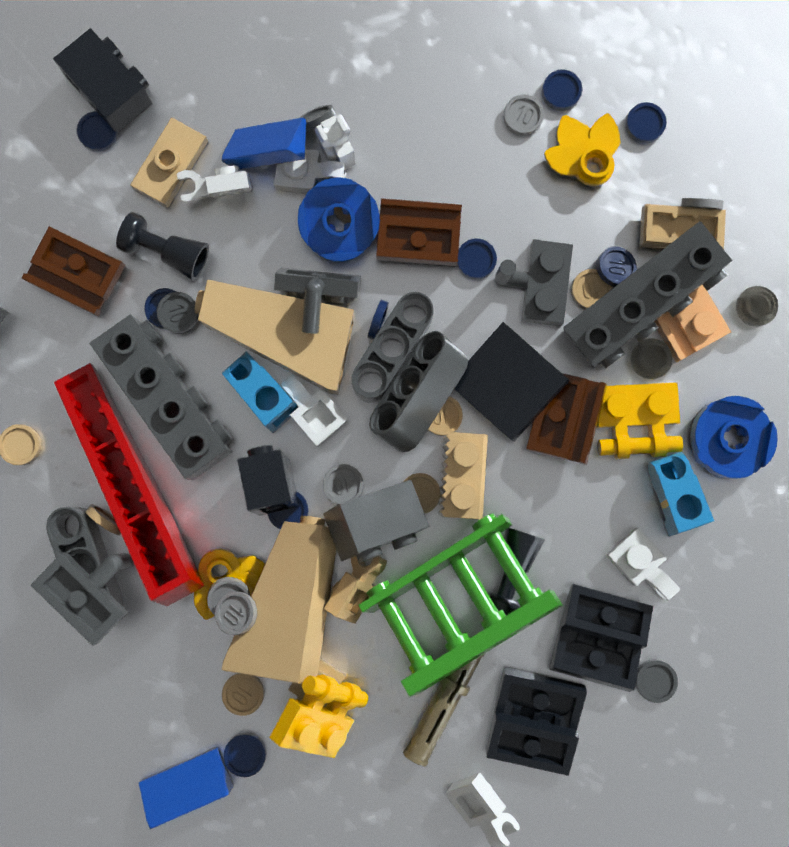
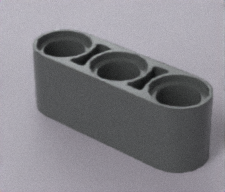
M410 292L398 301L355 367L351 376V383L356 396L360 400L377 402L382 399L416 344L429 329L434 310L431 299L425 294ZM411 305H417L425 311L426 317L421 322L412 323L404 317V310ZM388 339H396L403 344L404 351L400 356L388 357L382 353V344ZM368 372H373L381 377L382 385L377 391L366 392L359 387L360 378Z
M432 331L424 335L416 344L374 409L369 422L370 430L400 452H408L414 449L422 440L463 376L468 365L466 354L439 331Z
M62 507L56 509L48 517L46 523L47 534L55 558L61 553L67 552L78 563L79 558L86 554L93 562L91 575L108 557L97 523L86 514V508ZM70 515H74L79 521L78 532L73 537L68 535L65 530V521ZM114 575L103 588L123 606V597Z

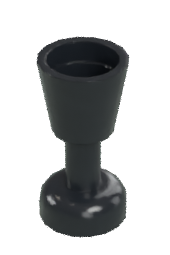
M130 212L125 217L116 239L118 250L130 254L136 252L141 246L161 254V260L165 264L192 281H195L201 274L209 253L208 243L177 236H170L168 239L148 232L147 221L143 216L135 212Z
M508 528L505 530L504 539L525 573H528L545 540ZM504 572L497 594L489 592L488 595L497 610H503L506 616L521 607L518 601L513 600L516 590Z

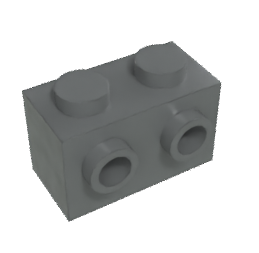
M411 480L340 503L323 514L341 562L355 556L359 564L382 555L381 547L392 543L394 550L403 548L417 542L415 534L430 527Z

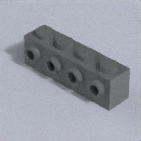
M699 221L565 325L563 330L593 368L601 363L606 369L626 354L621 348L632 338H635L640 343L659 328L655 323L658 318L666 312H669L674 317L694 302L689 297L692 292L702 285L708 291L727 277L728 274L724 268L733 260L703 223Z
M130 314L89 344L184 479L194 480L233 452L227 444L232 438L218 419L212 423L203 409L208 407V404L197 388L193 386L188 389L180 376L185 371L171 353L165 356L156 343L162 339L150 322L145 320L141 323Z

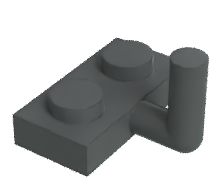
M533 239L530 246L527 272L516 271V264L512 260H504L500 264L495 275V280L498 284L525 288L521 321L553 326H562L564 324L573 244Z
M280 268L275 273L274 290L285 291V296L304 299L302 332L316 334L319 333L321 296L325 295V301L349 303L350 298H357L359 294L361 276Z
M67 552L61 553L30 586L94 646L128 613L103 586L118 571L130 568L133 560L128 553L110 555L90 575Z

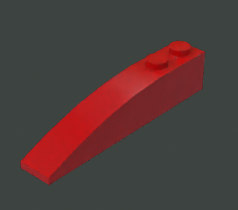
M89 363L55 381L54 384L150 600L169 606L203 588L204 583L172 514L94 365Z

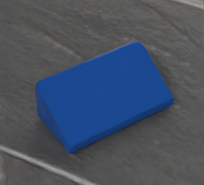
M302 117L235 129L223 152L222 162L229 166H239L240 170L305 160L306 119Z
M218 747L139 782L149 828H155L221 799L231 792L233 784Z

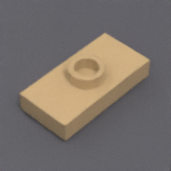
M171 117L130 184L131 187L160 205L169 208L184 181L177 179V173L193 168L208 143L207 137Z
M645 204L641 210L640 247L664 249L701 221L724 249L726 210Z

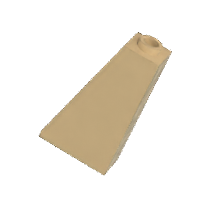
M207 279L205 291L199 290L195 302V314L199 315L198 320L206 328L309 383L322 388L324 391L339 395L355 320L353 309L321 303L319 333L302 332L304 299Z
M301 516L300 523L284 521L251 596L257 607L255 624L245 634L234 635L223 660V671L293 683H303L305 677L310 675L318 676L327 610L324 607L329 601L336 547L328 527L325 526V519Z

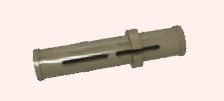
M485 654L439 681L440 684L426 711L423 713L407 747L403 751V755L410 761L423 767L427 766L428 760L443 731L446 729L462 696H467L470 690L468 683Z

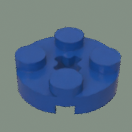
M338 177L319 182L307 192L299 206L298 228L302 239L314 252L328 260L346 261L358 257L370 247L379 230L380 215L376 201L365 187L351 179ZM342 207L343 214H350L351 222L344 224L343 231H336L335 225L328 224L327 216L333 215L334 208Z
M728 396L706 404L695 417L691 427L690 441L694 460L718 477L737 479L753 475L761 467H765L775 454L778 441L775 424L773 421H769L768 416L763 412L765 409L758 402L750 398ZM732 426L737 428V435L743 437L742 443L735 444L733 449L728 446V441L724 440V433L729 432Z

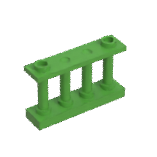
M494 513L483 517L472 526L474 529L473 533L391 585L387 580L374 586L367 592L369 599L358 605L363 613H374L379 609L382 611L409 659L411 666L408 668L411 675L401 681L409 697L422 693L563 606L553 590H547L543 593L540 587L535 589L501 534V532L513 525L509 518L503 514L497 518ZM485 542H487L520 596L517 601L521 607L507 616L503 610H497L465 556ZM450 564L484 620L481 622L484 630L469 638L467 633L462 634L430 580L431 576ZM416 587L447 641L444 646L448 652L436 660H433L431 655H425L395 602V599Z

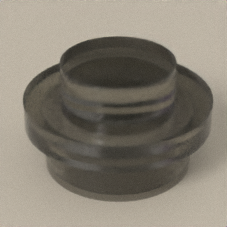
M752 286L739 295L736 301V311L739 318L745 324L760 327L770 323L775 318L778 312V300L776 295L768 288Z
M654 338L645 339L632 350V368L642 378H660L671 368L673 360L671 350L661 340Z

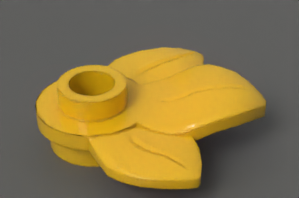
M606 113L590 129L582 122L563 115L556 133L558 146L551 147L544 152L548 165L556 173L562 176H576L580 182L588 186H600L606 183L614 172L615 165L612 155L620 145V133L615 120L609 113ZM587 163H596L600 171L597 173L590 172L587 168Z
M223 548L213 549L205 553L198 565V573L204 583V587L194 592V605L198 613L205 620L215 616L207 604L208 591L215 581L224 577H235L243 581L247 585L251 597L265 563L255 556L236 557L233 552ZM218 564L224 565L227 568L226 574L220 577L215 576L211 572L212 568Z

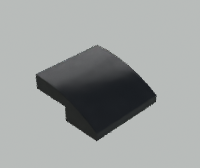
M502 322L468 360L467 368L454 389L510 440L515 442L570 380L508 325Z
M572 584L561 618L550 670L627 692L634 691L641 649L647 647L653 606Z
M504 667L490 728L486 758L569 776L579 741L577 728L587 695L586 686L580 683Z

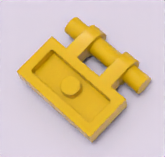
M678 382L607 386L596 428H612V439L598 440L599 456L614 455L615 459H629L630 454L650 453L652 457H666L669 452H682V437L666 436L664 425L680 423ZM648 426V437L629 438L628 427Z
M321 674L314 677L310 675L305 677L302 683V689L305 692L302 701L293 698L289 699L269 738L279 747L335 758L337 752L345 743L347 733L354 722L346 713L348 710L356 707H365L368 702V695L366 692L361 691L358 685L342 682L338 684L330 676Z

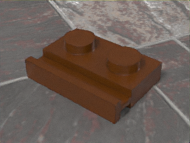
M381 198L376 260L457 266L462 205Z
M49 226L30 261L32 264L27 274L24 273L21 279L99 317L101 314L100 309L105 300L108 301L126 265L122 261Z
M562 373L570 381L534 420L526 449L531 452L587 465L607 384Z

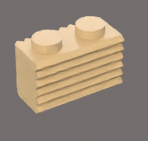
M450 432L443 439L446 442L443 446L446 452L442 455L445 461L441 463L445 467L441 471L444 477L440 479L444 483L440 487L443 491L440 498L443 501L439 503L442 509L438 513L442 517L482 519L488 435Z

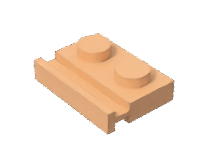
M703 285L689 295L694 302L674 317L669 312H666L655 321L659 327L657 331L676 363L731 333Z

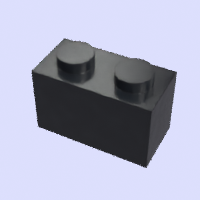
M90 28L55 56L53 60L68 81L98 112L104 121L115 132H119L152 105L145 90L150 85L135 66H132L130 69L125 67L120 61L123 58L122 53L109 37L101 40Z
M272 445L260 446L247 450L248 457L237 459L247 510L249 512L262 516L300 507L290 459L281 450H273Z

